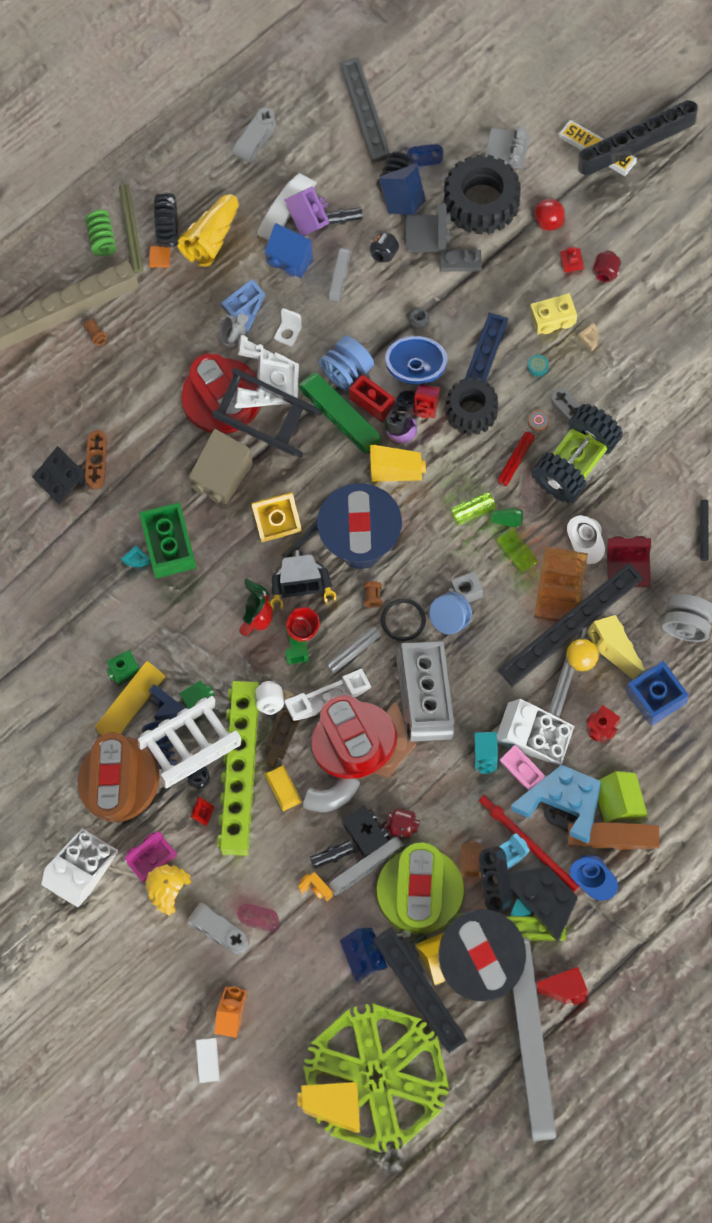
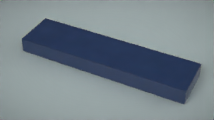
M489 312L466 373L465 381H468V378H473L474 381L479 378L482 383L487 381L508 324L507 317Z

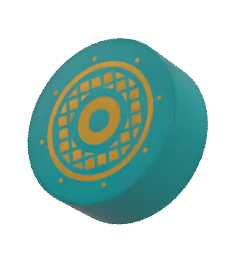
M535 355L529 359L528 371L530 374L540 377L547 373L549 363L544 356Z

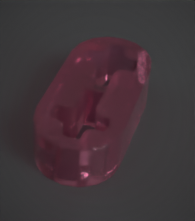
M247 903L238 909L237 915L243 925L267 932L274 931L279 926L278 915L273 910ZM251 910V914L257 917H248V920H245L242 913ZM269 916H272L275 922L270 923L269 926H266L265 921L260 919V917L268 919Z

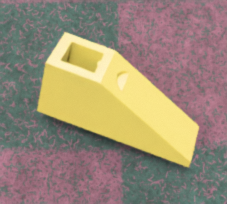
M613 615L593 622L587 633L598 651L631 679L634 680L645 671L643 663L638 658L633 644L628 639L623 625L619 622L617 616Z

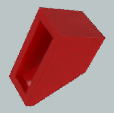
M579 967L536 982L537 992L566 1005L569 1003L577 1005L584 1002L589 992Z

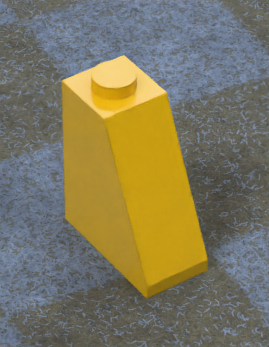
M370 445L372 482L422 480V473H426V460H421L420 452Z
M357 1082L301 1086L302 1092L297 1093L298 1107H302L305 1114L349 1131L360 1133Z

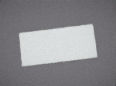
M216 1038L196 1040L199 1083L220 1081Z

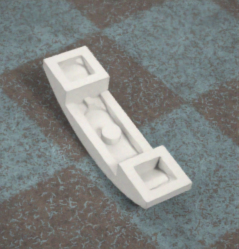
M300 173L296 175L281 191L259 227L257 235L269 241L275 223L284 226L291 216L284 199L311 186L314 188L316 182Z
M359 669L343 676L342 680L306 695L301 693L285 700L284 703L293 721L305 719L320 714L322 707L330 699L340 695H349L356 698L371 689V685L363 670Z

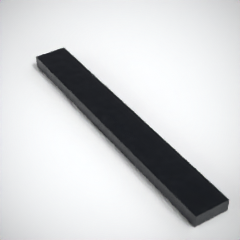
M628 563L502 666L498 673L513 688L642 582L643 577Z

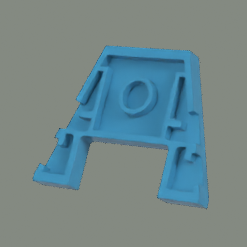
M560 765L511 805L512 811L530 818L538 804L544 802L577 816L578 819L570 830V836L588 844L601 782Z

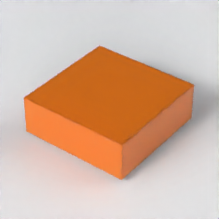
M150 246L149 266L152 268H170L171 247Z

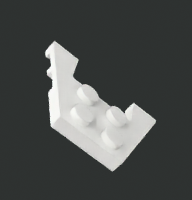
M241 335L238 342V355L258 359L257 379L297 398L299 364L276 352L273 354L263 349V345H256L248 341V337ZM237 388L235 391V408L290 404L257 388V391Z

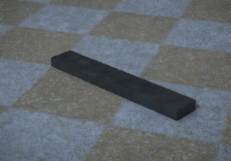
M390 927L372 939L420 1013L435 1032V1035L438 1036L447 1053L450 1054L467 1042V1038L393 929Z

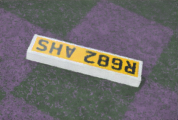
M572 120L559 133V138L580 150L603 140V138ZM631 155L608 167L626 176L635 165L637 158Z

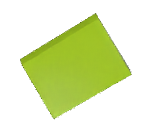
M616 771L599 780L601 788L598 804L604 823H616L647 815L636 773Z

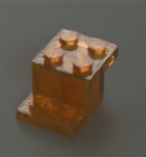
M545 546L534 618L557 622L580 603L588 553Z

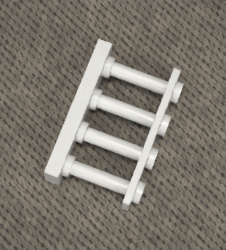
M213 696L208 699L206 697L202 698L196 703V706L190 709H183L177 714V717L171 720L166 719L158 725V728L152 731L147 730L140 735L138 747L142 750L148 746L163 769L161 783L165 789L241 745V737L238 732H227L212 709L215 707ZM202 714H205L220 737L219 741L214 744L207 742L193 721ZM183 725L187 726L201 747L200 752L195 755L189 754L175 733V730ZM166 735L182 758L181 763L176 766L170 765L156 743L157 740Z

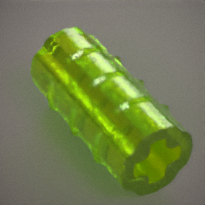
M487 491L462 504L459 503V505L450 510L456 524L459 526L497 507L493 496Z

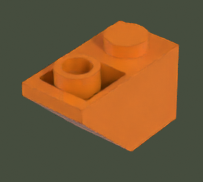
M225 986L216 1012L214 1034L237 1038L242 1023L247 990Z

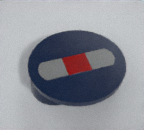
M356 483L343 486L326 498L318 513L317 527L322 542L332 554L343 559L352 568L366 569L375 565L380 557L388 553L395 545L401 532L402 516L396 501L385 490L370 484Z

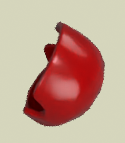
M545 199L536 205L534 217L540 228L552 231L559 229L564 224L565 211L559 201Z
M307 607L294 609L286 620L287 634L293 640L299 642L311 640L320 627L319 616L313 609Z

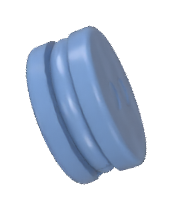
M449 592L432 602L429 609V617L431 623L438 631L444 634H454L464 629L470 623L472 610L464 596L459 593Z

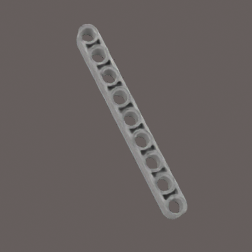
M523 938L526 947V964L520 980L512 989L531 1136L532 1141L556 1139L530 941L529 938Z

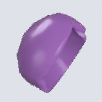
M410 417L404 431L401 433H390L386 430V434L395 444H406L415 438L417 424L415 419Z

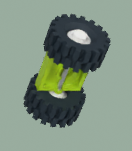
M582 404L568 422L570 431L553 453L546 452L531 470L532 478H535L534 481L540 484L539 487L542 490L545 489L549 495L552 494L555 499L559 498L562 502L573 503L586 486L585 478L603 454H610L623 437L622 428L617 425V421L612 420V416L606 415L604 410H598L594 405L592 407L590 404Z

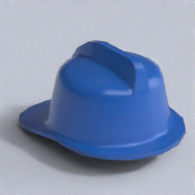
M583 854L580 859L571 865L570 874L572 879L593 899L608 900L617 893V879L600 857Z

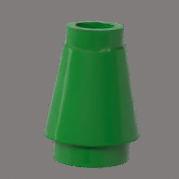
M515 507L492 511V523L513 528L522 526L523 510Z

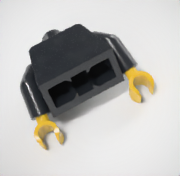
M300 550L293 551L291 557L282 560V566L278 567L272 576V595H274V599L271 600L270 604L273 611L274 604L277 602L281 603V611L284 609V603L280 599V595H282V598L323 593L322 589L325 590L323 602L327 605L326 596L330 595L335 603L336 594L330 588L332 584L328 569L320 562L315 561L312 555H304Z

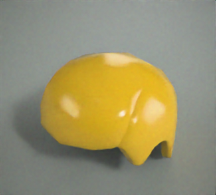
M587 639L573 641L566 652L569 665L576 671L592 669L599 657L596 645Z

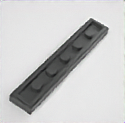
M359 57L341 61L340 67L371 162L386 160L390 151Z

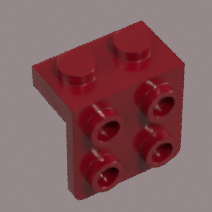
M615 536L608 539V580L630 563L643 577V581L634 588L649 587L651 585V538L636 536L634 538Z

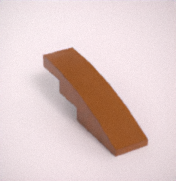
M568 823L569 847L592 846V848H615V850L660 848L659 826L593 823L590 841L587 844L570 836V830L575 823Z

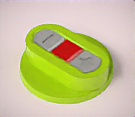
M428 843L412 844L404 851L393 856L381 870L376 885V898L384 917L401 931L406 930L411 932V934L417 935L420 933L430 934L445 928L448 921L453 916L459 914L465 896L464 881L457 866L449 857Z

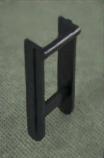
M233 368V378L218 410L213 411L212 417L285 453L302 458L303 452L287 444L303 410L318 417H321L322 411L251 375ZM240 380L292 404L276 439L225 415Z

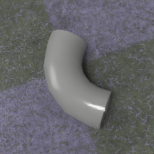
M339 778L335 786L328 790L322 791L309 788L304 799L303 808L323 813L338 810L350 802L358 790L360 782L357 779Z

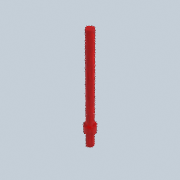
M485 795L479 799V802L490 812L492 818L496 821L499 820L513 835L517 833L526 842L529 850L546 866H549L574 893L580 888L555 861L504 814L505 811L499 805L496 806Z

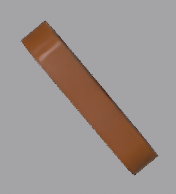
M99 430L91 432L87 441L85 480L88 487L94 490L104 486L106 476L107 438ZM96 438L101 439V441H99V449H96V445L94 442L96 441ZM101 456L102 461L99 464L91 463V458ZM94 470L97 471V475L99 478L96 480V482L92 481V479L94 478Z

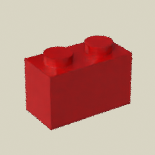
M363 374L349 388L351 401L381 423L386 419L395 402V397Z

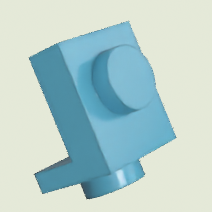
M517 833L512 835L509 841L499 846L505 851L508 869L523 860L529 852L526 842ZM491 852L490 855L495 860V856Z

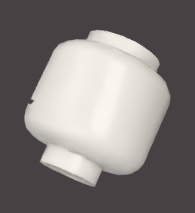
M266 681L259 685L255 691L257 709L269 715L280 711L284 705L282 687L272 681Z

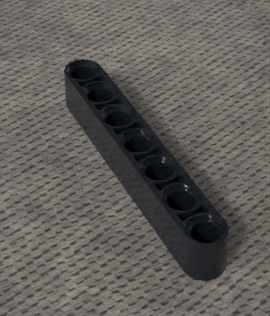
M692 100L683 101L582 149L579 152L578 171L583 175H591L692 127L697 120V103Z

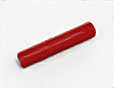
M525 432L498 477L500 485L508 486L534 441L535 436L532 433Z

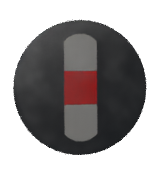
M474 910L459 913L448 921L439 944L438 962L440 971L447 984L457 994L466 999L479 1002L498 999L510 992L523 974L526 964V947L522 934L509 918L496 911Z

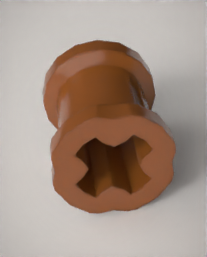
M371 581L364 583L363 588L366 592L364 606L368 608L381 607L383 605V600L380 599L381 582Z

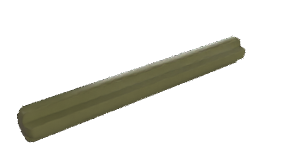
M128 184L119 186L132 269L137 274L142 273L144 269L130 187Z

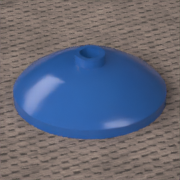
M409 336L395 341L388 348L385 364L390 374L396 379L409 384H424L436 380L444 373L447 366V354L439 343L430 338Z

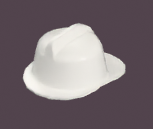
M583 515L570 519L567 524V533L577 557L587 564L599 562L605 552L600 524L595 519Z

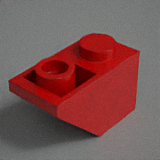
M425 384L419 385L415 393V415L424 419L436 417L440 400V387Z

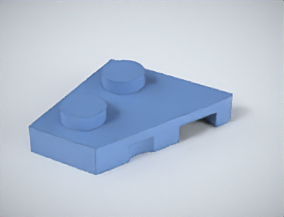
M252 279L224 300L221 306L229 315L237 317V315L244 313L248 316V321L245 323L247 334L265 298V293Z

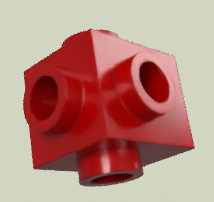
M602 705L597 713L592 712L586 720L588 736L592 740L600 741L603 744L607 739L612 740L618 732L617 726L619 725L620 717Z

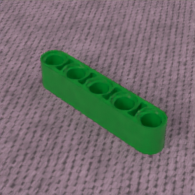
M313 372L298 384L303 395L322 411L364 454L370 451V445H377L382 440L379 433L318 373Z

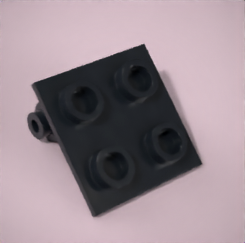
M59 446L53 450L32 476L59 505L76 484L82 485L86 481L84 478L85 472Z

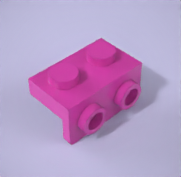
M158 831L149 834L144 839V843L139 847L131 848L126 853L127 856L124 859L134 874L144 883L149 872L153 871L156 867L170 863L177 857V853L163 838L161 832Z

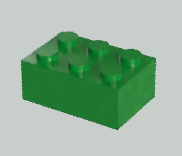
M180 502L139 512L156 579L197 569Z

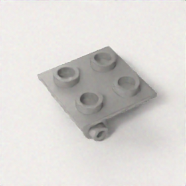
M518 126L514 131L491 128L485 157L492 155L494 159L501 158L505 160V165L508 163L513 168L523 169L530 134H526L525 128L522 126Z

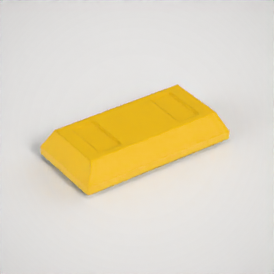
M284 764L264 773L282 811L302 803Z

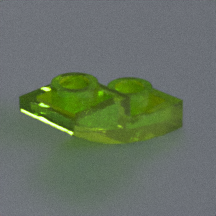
M514 528L495 540L520 573L539 562Z

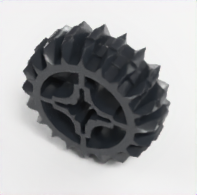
M173 193L157 194L154 198V227L159 247L168 248L176 246L178 243L177 202Z

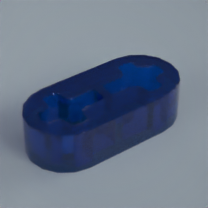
M438 144L414 146L406 152L413 159L412 165L417 164L418 167L436 165L444 159L443 147ZM432 152H436L437 156L434 157ZM416 154L418 159H414L413 155Z

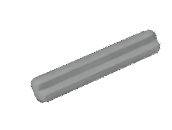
M375 626L371 627L328 662V669L333 674L339 671L381 636L380 631Z

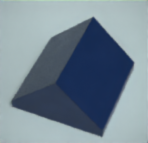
M417 164L379 177L389 214L414 215L426 201Z

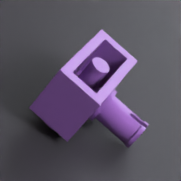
M313 186L284 199L300 235L304 236L330 223L324 212L327 208V202L322 205V202L326 201V199L323 197L318 198Z

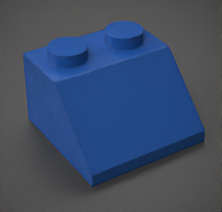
M275 223L265 250L266 262L274 268L278 267L292 277L296 276L301 279L313 261L311 240Z

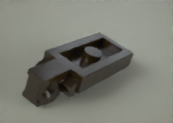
M282 708L278 712L265 744V753L268 754L266 766L275 768L278 758L283 759L287 754L300 721H293L286 708Z

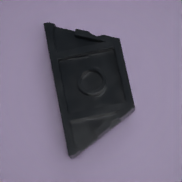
M549 866L509 874L511 893L521 901L536 920L558 942L575 908L578 897Z

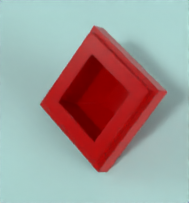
M197 797L190 817L207 826L214 806L201 797Z

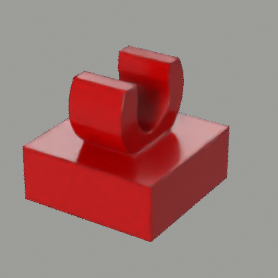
M571 247L560 251L564 272L584 269L580 248Z

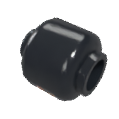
M390 233L378 234L369 248L372 258L379 263L390 262L399 250V243L396 237Z

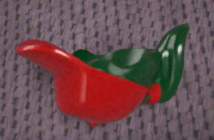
M248 578L244 582L245 587L251 594L245 605L244 623L239 629L240 634L243 636H247L252 630L263 631L267 629L273 618V608L269 603L267 589Z

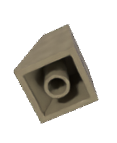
M214 429L189 476L191 487L198 493L204 492L209 495V498L214 502H221L226 505L253 467L250 448Z

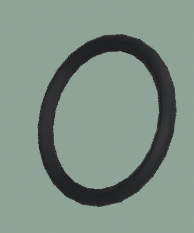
M403 598L390 602L381 614L383 630L389 637L398 641H408L416 638L423 631L426 624L423 608L410 599ZM398 603L411 604L421 614V625L410 636L401 637L394 635L386 626L385 617L388 610Z

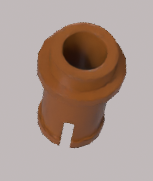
M94 319L84 324V328L91 336L93 344L100 346L107 341L106 333L101 331Z

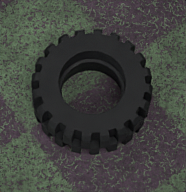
M482 154L476 155L475 158L469 156L465 158L464 162H457L455 168H451L448 172V177H446L444 183V204H446V212H450V220L455 221L457 227H464L465 231L469 233L475 231L476 234L481 235L482 232L491 234L496 229L498 231L504 229L505 224L509 225L513 221V217L518 213L521 184L517 172L513 171V167L507 163L505 165V160L501 158L494 159L492 155L482 157ZM487 185L496 189L500 193V197L488 204H477L468 200L464 193L473 186Z

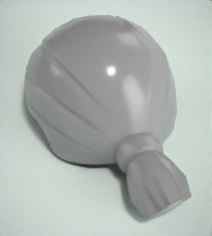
M244 313L237 315V317L225 315L224 318L219 320L221 324L219 340L224 347H236L240 336H245V323L248 321V316Z

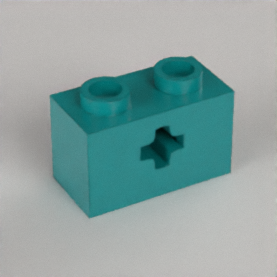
M497 732L475 733V771H480L482 774L497 771Z

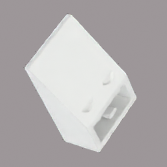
M518 699L507 704L497 733V743L508 749L516 745L525 755L560 766L562 765L574 725L522 699Z
M82 828L45 868L41 885L76 907H79L90 895L117 855L118 850Z

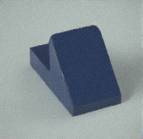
M155 684L148 690L151 702L160 708L154 715L155 721L171 720L177 717L180 711L186 709Z

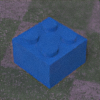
M664 661L629 682L626 693L650 726H653L687 704L689 694Z

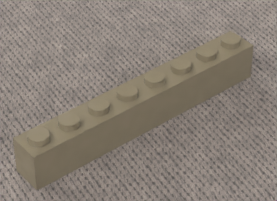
M128 260L1 317L0 351L139 288L136 275Z

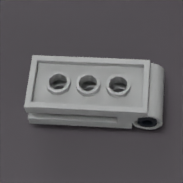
M444 642L401 643L400 649L396 650V659L407 741L452 740L454 718Z

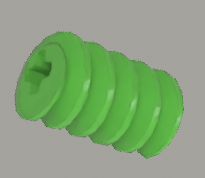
M107 210L94 211L85 218L91 251L97 256H109L117 250L115 239H113L112 225H110V215Z

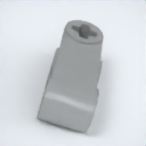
M266 107L257 112L252 122L246 127L241 138L236 142L233 148V155L249 163L256 159L259 151L266 144L276 127L272 109Z
M199 903L187 919V922L192 927L204 933L215 943L222 945L233 954H243L248 948L245 934L203 903ZM234 940H236V941L241 940L242 943H241V944L236 943V944L234 945L233 941H234Z

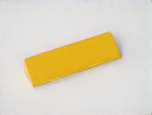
M146 661L96 724V732L101 736L109 732L122 734L150 698L148 690L154 684L158 687L166 676L150 662Z

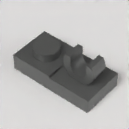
M441 250V272L482 271L481 250Z

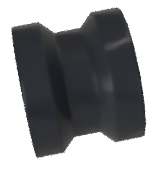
M206 766L187 776L190 785L196 789L206 787L210 781Z

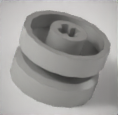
M687 594L671 596L667 606L668 613L665 615L662 625L663 630L681 640L690 642L706 641L711 630L709 623L712 622V603L700 597Z

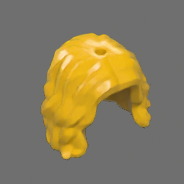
M165 864L154 868L153 871L148 873L145 881L148 899L161 913H166L168 916L176 911L174 900L183 884H191V876L175 865L170 867Z

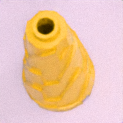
M234 195L221 196L177 241L179 242L177 245L179 251L190 262L193 263L196 259L200 261L197 264L198 266L207 267L215 260V256L223 244V239L229 231L230 224L239 207L238 199Z

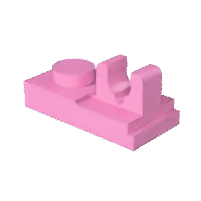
M516 745L499 760L527 791L545 777Z

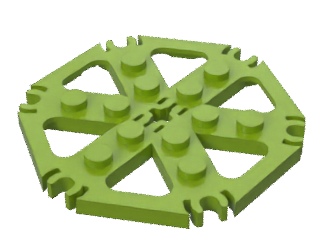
M365 1004L366 1012L364 1014H359L355 1006L353 1008L355 1017H352L349 1008L310 1043V1045L316 1046L319 1049L317 1050L314 1047L308 1048V1052L314 1053L315 1058L313 1060H304L305 1064L313 1066H304L307 1085H317L316 1078L321 1073L349 1082H357L359 1109L369 1100L376 1130L375 1135L371 1138H366L348 1132L344 1128L329 1123L324 1131L328 1133L335 1127L329 1136L380 1152L379 1142H381L383 1151L387 1152L386 1144L389 1141L394 1142L395 1148L399 1149L398 1138H400L402 1147H404L442 1112V1109H437L434 1105L444 1108L445 1103L438 1101L437 1097L439 1095L448 1096V1091L439 1089V1087L449 1089L438 1036L429 1042V1040L434 1038L435 1032L432 1031L429 1035H425L422 1032L427 1026L426 1022L417 1028L416 1026L422 1022V1019L372 1004L373 1013H370V1006ZM380 1019H387L405 1025L408 1032L383 1054L377 1022ZM344 1027H352L355 1031L360 1059L328 1049V1042ZM428 1051L433 1058L436 1079L433 1082H429L401 1073L400 1071L421 1052ZM373 1066H375L378 1075L383 1076L379 1078L380 1089H377L374 1080L369 1079V1077L373 1076ZM392 1095L423 1105L425 1114L409 1129H400ZM317 1118V1120H316V1122H317L318 1124L323 1121V1120L318 1119V1118Z

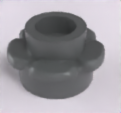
M417 308L410 314L409 319L414 327H425L430 317L426 310Z

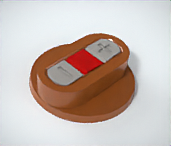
M116 732L103 734L95 741L79 770L78 790L82 802L93 815L104 821L123 822L138 816L149 806L157 792L160 778L158 761L148 746L140 750L138 739L126 737Z

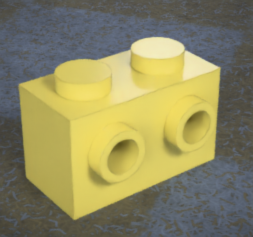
M570 293L530 304V316L537 335L541 333L548 334L555 329L569 328L576 324L577 312Z

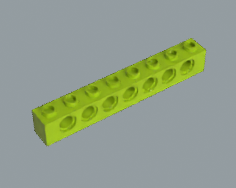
M233 681V687L228 690V701H231V709H227L226 719L227 722H230V727L226 731L230 733L237 731L241 737V743L246 746L243 750L233 749L223 755V762L227 763L226 771L222 772V784H225V792H221L220 805H224L223 813H219V826H222V834H218L217 848H221L222 855L249 856L259 715L255 701V691L259 686V682ZM242 702L249 704L244 709L238 708V705ZM239 723L247 724L246 728L242 730L237 729L236 726ZM237 764L244 765L241 771L233 770V767ZM235 785L243 787L240 792H233L231 789ZM233 806L241 807L240 812L235 814L231 813L230 809ZM232 827L240 829L235 835L228 833Z

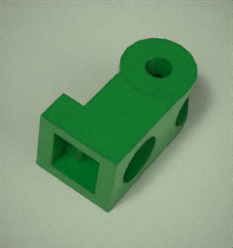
M285 626L286 637L291 644V649L285 650L287 664L309 662L306 641L299 642L293 640L287 634Z

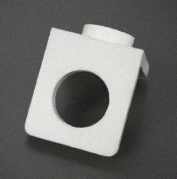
M282 308V323L274 339L288 346H293L302 329L301 315ZM284 330H291L293 336L290 339H284L281 333Z

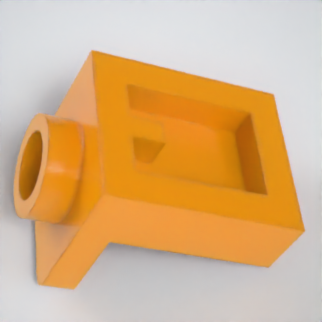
M315 872L311 875H305L299 881L298 890L301 894H304L309 888L313 887L311 891L319 900L323 898L328 902L333 897L330 888Z

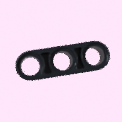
M498 846L483 849L479 854V865L485 905L488 910L499 913L508 910L512 905L506 854ZM491 852H492V853L494 854V856H495V861H494V862H492L491 859H490V853H491ZM494 875L498 878V884H495L493 881ZM497 897L501 900V907L497 905Z

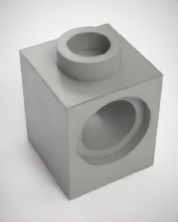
M475 571L451 580L449 592L461 594L469 603L483 597V589ZM462 587H468L470 591L461 592L459 589Z

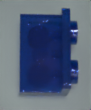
M371 927L356 929L340 939L355 981H362L374 972L388 968L385 959L372 941L376 935Z

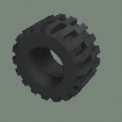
M468 378V381L462 379L459 385L455 383L452 389H449L448 396L446 397V416L454 429L458 428V432L462 434L465 431L467 435H471L472 432L479 435L481 430L486 432L488 431V426L492 427L494 425L498 412L497 393L495 394L493 386L489 388V383L486 381L482 383L479 378L476 381L473 378ZM467 401H477L483 405V408L477 412H467L461 408V405Z

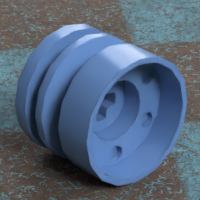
M344 335L334 345V350H329L326 356L324 355L319 360V365L325 375L335 385L345 391H349V388L356 382L359 376L362 374L366 375L374 367V361L359 342L350 336Z

